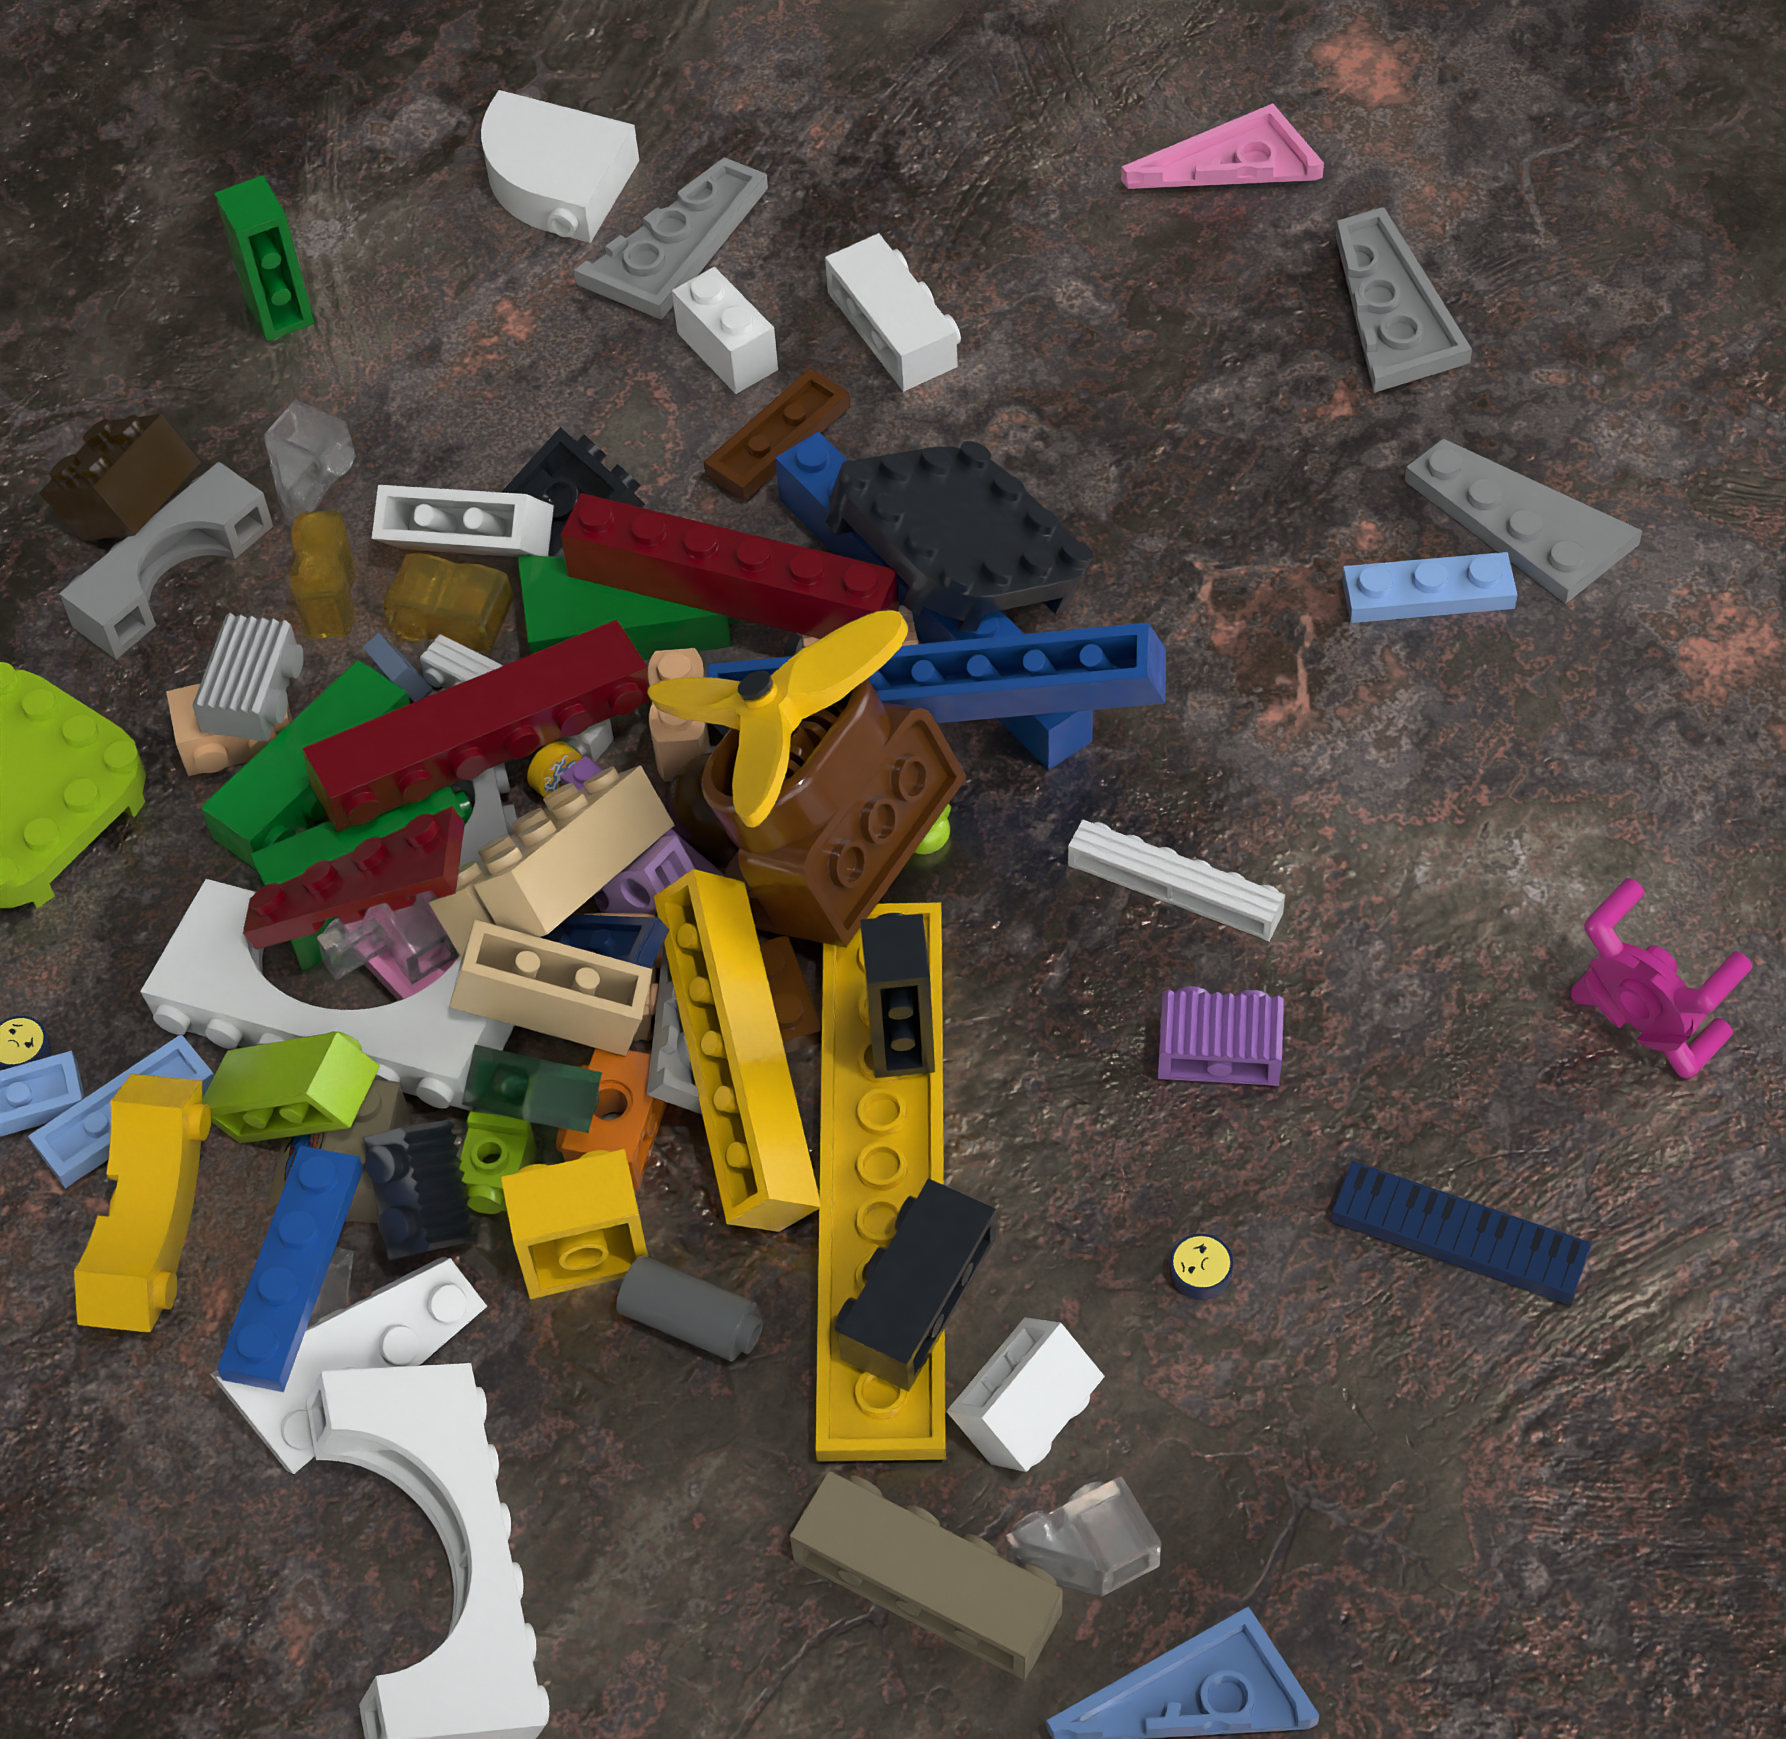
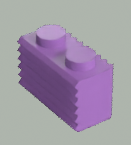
M1192 986L1180 988L1175 993L1169 989L1162 992L1158 1079L1279 1086L1282 1065L1284 999L1280 996L1271 998L1268 994L1258 990L1241 991L1236 996L1231 993L1222 995L1218 992L1209 994L1203 988Z

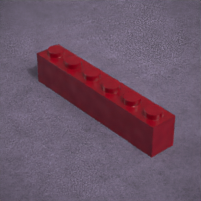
M580 494L560 534L568 577L822 639L840 627L871 613L888 610L899 612L897 573L892 568L592 495Z
M616 619L302 748L309 783L337 832L354 825L366 824L382 813L409 802L421 801L432 792L461 780L473 779L485 770L511 759L526 757L537 748L566 736H576L588 727L616 715L631 713L640 705L650 702L649 695L647 694L649 688L647 665Z

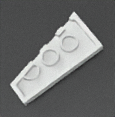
M441 1257L371 1292V1296L345 1309L340 1308L318 1319V1323L308 1327L284 1392L223 1381L218 1370L210 1375L286 1471L295 1474L315 1457L306 1401L321 1371L419 1366L482 1312L487 1305L452 1259Z

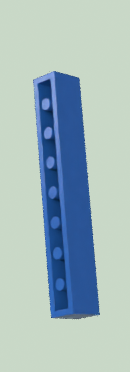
M819 431L775 458L779 499L833 554L891 568L857 532L834 535L825 522L830 512L829 495L841 465L847 459ZM897 574L899 605H902L910 586ZM928 608L923 609L920 617L912 613L916 636L922 644L1024 634L1001 611L985 614L978 630L972 632H959L956 619L942 616ZM1093 710L997 718L1048 771L1092 742Z
M1149 623L905 645L868 679L882 703L928 710L936 723L1165 704L1166 649ZM793 656L708 664L707 678H720L741 682L747 675L756 671H766L769 675H772ZM712 724L724 736L731 729L724 725Z

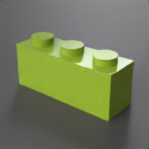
M338 1031L228 1050L203 1097V1104H208L211 1108V1122L240 1144L347 1129L351 1127L380 1065L361 1051L362 1046L355 1038Z

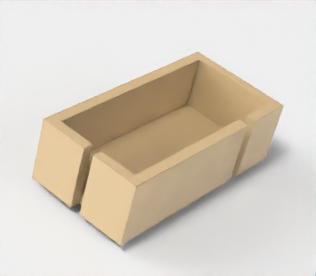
M641 765L619 774L615 767H609L583 783L585 786L577 790L572 782L554 790L543 799L547 806L544 810L542 808L535 809L511 824L515 832L511 836L509 834L500 836L483 846L478 851L482 858L478 863L472 861L459 867L456 894L439 899L435 896L429 901V904L461 958L474 920L536 937L549 934L675 826Z

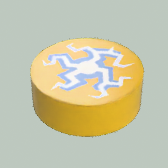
M552 742L540 749L533 757L527 773L528 783L545 798L554 790L562 787L560 775L583 757L566 742Z

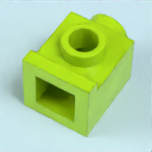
M470 1111L467 1120L469 1128L460 1157L462 1162L459 1167L465 1173L462 1181L467 1184L464 1193L470 1197L467 1205L473 1210L485 1214H496L501 1210L507 1211L501 1177L515 1174L520 1169L533 1165L537 1147L530 1120Z

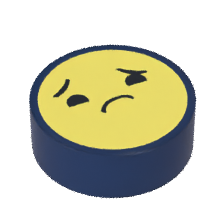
M14 1016L0 1022V1071L50 1057L51 1041L43 1025L38 1020L29 1016Z
M1193 1234L1183 1238L1175 1245L1170 1258V1277L1179 1292L1192 1299L1207 1300L1220 1295L1229 1286L1233 1271V1257L1230 1249L1222 1240L1209 1234Z

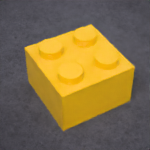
M625 1149L612 1152L595 1150L582 1155L577 1160L550 1166L533 1164L520 1169L515 1174L501 1177L513 1243L530 1299L624 1278L632 1263L639 1256L644 1255L648 1257Z

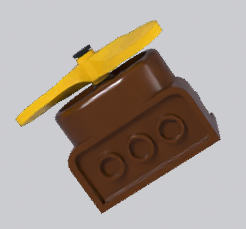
M891 610L878 611L854 620L801 649L772 675H769L766 671H756L747 675L741 682L720 678H674L652 684L648 688L647 694L655 707L666 714L681 719L719 724L731 728L710 755L703 770L701 785L704 798L730 840L739 848L725 870V877L745 882L747 895L751 897L749 903L755 929L846 948L861 928L860 920L868 918L967 778L930 712L922 708L882 703L868 679L902 647L907 636L908 625L900 612Z

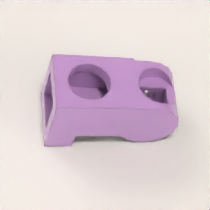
M677 835L659 838L651 847L645 850L594 894L595 902L601 913H657L653 896L692 869H695Z

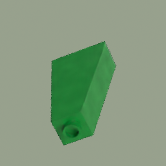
M518 556L527 637L531 654L616 619L643 660L651 659L655 651L695 648L697 652L732 647L729 625L738 624V618L568 577L565 558Z
M449 785L432 792L421 801L409 802L382 813L366 824L354 825L337 832L330 820L253 852L250 855L262 887L271 883L281 884L303 874L307 868L318 861H332L354 851L359 844L369 838H383L405 828L411 820L422 814L433 815L453 806L466 825L473 810L464 791L461 790L453 793ZM337 917L330 918L325 921L317 933L288 941L302 972L314 967L344 944L340 931L349 924L343 925Z

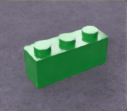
M264 175L214 193L245 301L266 341L269 342L315 324L286 214Z

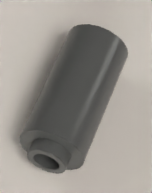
M644 1255L639 1256L630 1266L617 1297L616 1309L619 1314L730 1361H734L741 1352L749 1354L753 1350L763 1327V1319L757 1317L758 1307L756 1302Z

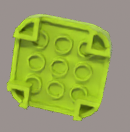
M0 662V908H14L33 902L36 909H38L55 897L50 883L122 812L135 818L146 802L143 796L146 773L134 740L122 728L41 676L25 670H15L12 665L5 662Z

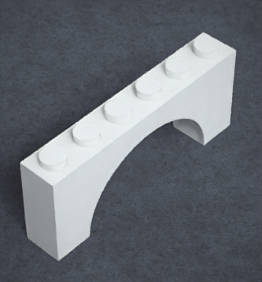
M205 879L140 991L157 1025L177 1035H183L187 1031L207 1037L213 1043L227 1049H235L237 1046L245 1048L258 1044L325 1034L332 1031L342 1032L355 1038L362 1046L361 1051L380 1065L374 1080L399 1082L402 1092L418 1096L427 1104L437 1108H447L451 1105L472 1111L515 1025L449 1007L462 959L460 956L439 979L418 993L403 1000L384 1006L360 1010H337L312 1006L284 994L266 980L263 975L262 957L264 948L256 950L243 934L249 900L256 892Z
M471 1363L321 1371L306 1401L316 1460H333L362 1466L389 1479L413 1498L431 1520L443 1542L448 1555L454 1585L452 1620L445 1642L424 1660L407 1669L376 1676L361 1700L359 1708L365 1739H536L548 1722L549 1700L545 1688L542 1685H537L533 1666L536 1655L535 1633L532 1625L524 1622L520 1603L523 1595V1575L520 1565L517 1562H512L508 1545L511 1531L510 1512L506 1503H500L496 1487L499 1470L498 1455L495 1446L487 1443L484 1429L487 1412L486 1397L483 1389L475 1385Z

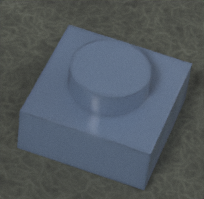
M379 632L363 646L364 650L377 664L372 669L407 691L408 696L414 702L421 700L433 689L406 656Z

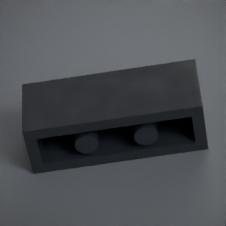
M886 913L877 918L861 919L867 1007L875 1078L935 1072L931 983L923 913L911 915Z
M929 1178L917 1198L909 1196L904 1201L895 1221V1230H897L888 1248L879 1246L876 1249L865 1272V1281H867L858 1299L850 1297L846 1300L838 1314L834 1331L838 1333L842 1361L908 1392L997 1238L995 1208Z

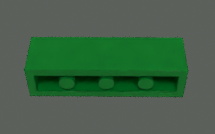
M357 660L200 807L212 839L255 869L251 853L304 832L315 821L326 817L327 813L309 783L302 748L409 705L410 701L407 691L360 660Z

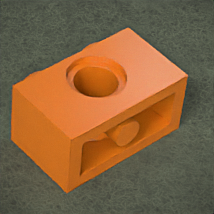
M595 1048L590 1065H581L575 1081L574 1097L577 1102L572 1117H563L557 1134L556 1149L558 1152H562L564 1162L577 1160L582 1155L595 1150L612 1152L625 1149L634 1191H639L667 1102L647 1095L651 1054L628 1050L626 1056ZM611 1112L623 1113L620 1117L613 1120L600 1119L605 1114Z

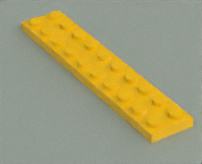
M941 902L877 904L867 918H877L886 913H902L904 915L923 913L931 983L935 1072L875 1078L861 928L846 948L823 943L820 1202L822 1207L819 1208L816 1397L817 1461L946 1460L945 1329L909 1392L842 1361L838 1333L834 1331L836 1319L846 1300L850 1297L858 1299L867 1283L865 1281V1272L872 1255L879 1246L888 1248L897 1232L895 1230V1221L904 1201L909 1196L917 1198L928 1178L944 1185Z

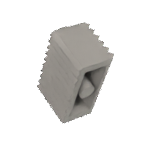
M231 613L225 616L192 705L202 733L261 741L270 740V732L273 731L274 723H282L286 715L288 703L286 687L289 686V679L297 678L303 665V648L296 643L290 623L285 620L278 622L275 619L268 621L263 617L259 620L253 616L246 618L241 614L237 617Z

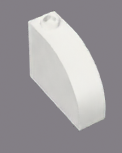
M501 90L493 98L483 118L481 128L483 152L490 186L499 203L511 215L532 227L555 233L562 237H570L591 243L639 162L635 126L626 122Z

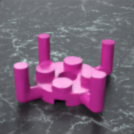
M1626 878L1585 921V932L1599 953L1588 965L1591 966L1588 971L1572 986L1571 998L1579 1005L1598 1006L1602 1013L1619 1029L1628 1022L1642 1032L1636 1041L1646 1047L1662 1051L1677 1075L1681 1078L1689 1079L1694 1077L1733 1035V1030L1724 1020L1714 1018L1689 1046L1685 1041L1696 1032L1699 1025L1706 1019L1707 1014L1715 1010L1752 970L1753 966L1744 954L1733 952L1700 988H1688L1676 974L1678 965L1675 959L1665 949L1656 945H1650L1644 950L1631 944L1622 943L1613 927L1645 894L1643 887L1637 881Z

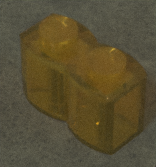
M338 510L299 513L291 530V541L296 559L290 571V586L303 629L309 639L347 636L354 625L356 614L351 594V588L356 578V563L343 517Z
M412 553L405 555L382 607L390 629L406 640H435L441 634L471 650H491L514 596L508 575L499 570L479 564L463 563L456 565L437 556Z

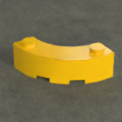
M131 1074L110 1101L111 1133L106 1174L109 1180L117 1181V1186L110 1201L109 1217L97 1216L85 1252L74 1269L77 1325L151 1332L162 1310L171 1309L175 1302L177 1293L176 1271L191 1220L198 1177L201 1141L207 1139L210 1131L211 1108L208 1104H203L202 1080Z

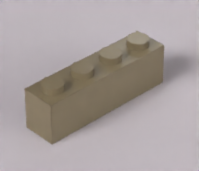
M828 1471L790 1535L794 1561L1026 1681L1062 1615L1063 1589L1056 1586V1580L1049 1573L1035 1565L1024 1563L1019 1567L999 1557L997 1550L978 1536L964 1534L961 1538L940 1527L939 1521L931 1513L918 1506L908 1504L905 1508H902L882 1498L881 1491L861 1477L851 1475L848 1479H845Z

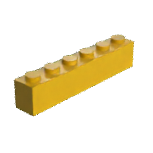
M692 869L653 897L658 918L669 929L664 940V946L690 1055L695 1085L699 1093V1103L726 1223L731 1225L780 1232L822 1206L745 882Z

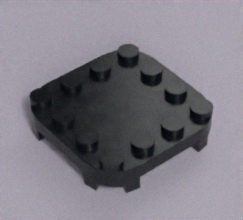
M973 441L963 442L960 448L927 447L844 461L828 498L830 512L825 522L834 535L857 532L910 586L902 605L917 617L921 616L924 608H928L942 616L954 618L958 621L957 629L959 632L977 631L984 615L987 613L1043 602L1054 614L1066 610L1093 558L1092 551L1083 543L1078 542L1059 523L1054 513L1045 509L1025 490L1023 483L1019 479L1011 476L998 464L990 460L991 453L985 446Z

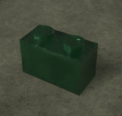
M475 1044L461 1104L528 1122L589 1133L592 1116L599 1103L598 1089L602 1072Z

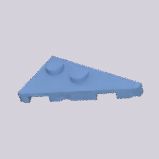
M1248 1606L1046 1720V1729L1052 1739H1147L1304 1730L1316 1726L1320 1715Z

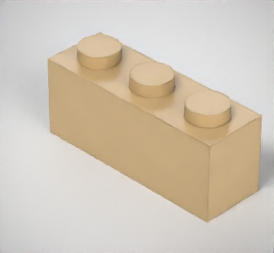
M474 920L461 959L449 1007L626 1056L642 1019L653 969Z

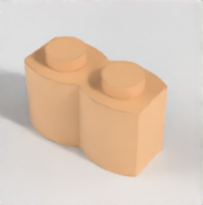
M695 648L655 651L648 666L649 686L674 678H705L703 662ZM652 702L649 713V725L657 770L664 782L672 781L674 775L691 759L711 753L707 723L681 719L658 710Z

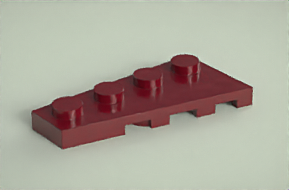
M453 806L433 815L422 814L411 820L405 828L383 838H369L359 844L354 851L332 861H318L307 868L303 874L281 884L271 883L262 887L250 897L243 934L257 950L317 933L325 921L330 918L337 917L343 925L363 920L367 910L376 905L387 903L392 911L413 906L417 898L415 894L432 890L438 899L456 894L465 826L464 821Z

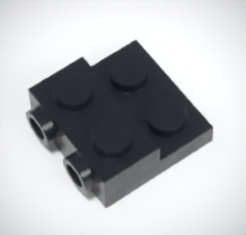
M561 427L501 493L527 494L554 506L548 556L565 558L560 534L581 493L641 508L645 503L635 494L641 485L618 464L611 471L608 470L601 463L607 455L584 434L576 441Z

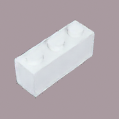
M879 233L825 257L828 294L903 392L958 367L957 344L960 343L961 336L956 322L949 314L943 315L934 303L928 286L923 281L917 282L909 272L907 262L898 249L892 250Z
M378 485L372 539L405 550L504 557L524 555L548 556L554 506L527 494Z

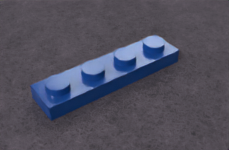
M299 1146L217 1367L223 1381L284 1392L363 1171L359 1156Z

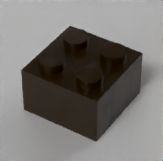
M161 414L141 417L130 415L125 419L113 421L103 419L94 424L84 434L83 440L86 443L75 455L72 454L63 458L51 469L49 476L52 479L39 494L80 541L135 536L199 466L201 461Z

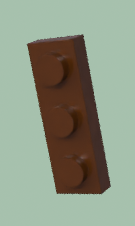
M809 368L704 461L705 476L745 502L777 473L775 460L777 456L818 431L822 433L850 408L849 392Z

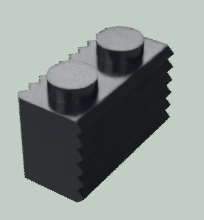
M450 1120L401 1127L363 1137L366 1152V1170L372 1180L379 1213V1232L385 1242L388 1260L472 1242L476 1239L478 1233L472 1229L475 1221L469 1217L473 1209L467 1205L470 1197L464 1193L467 1184L462 1181L465 1173L459 1169L462 1160L456 1156L459 1148L454 1144L457 1136L451 1132L454 1124Z

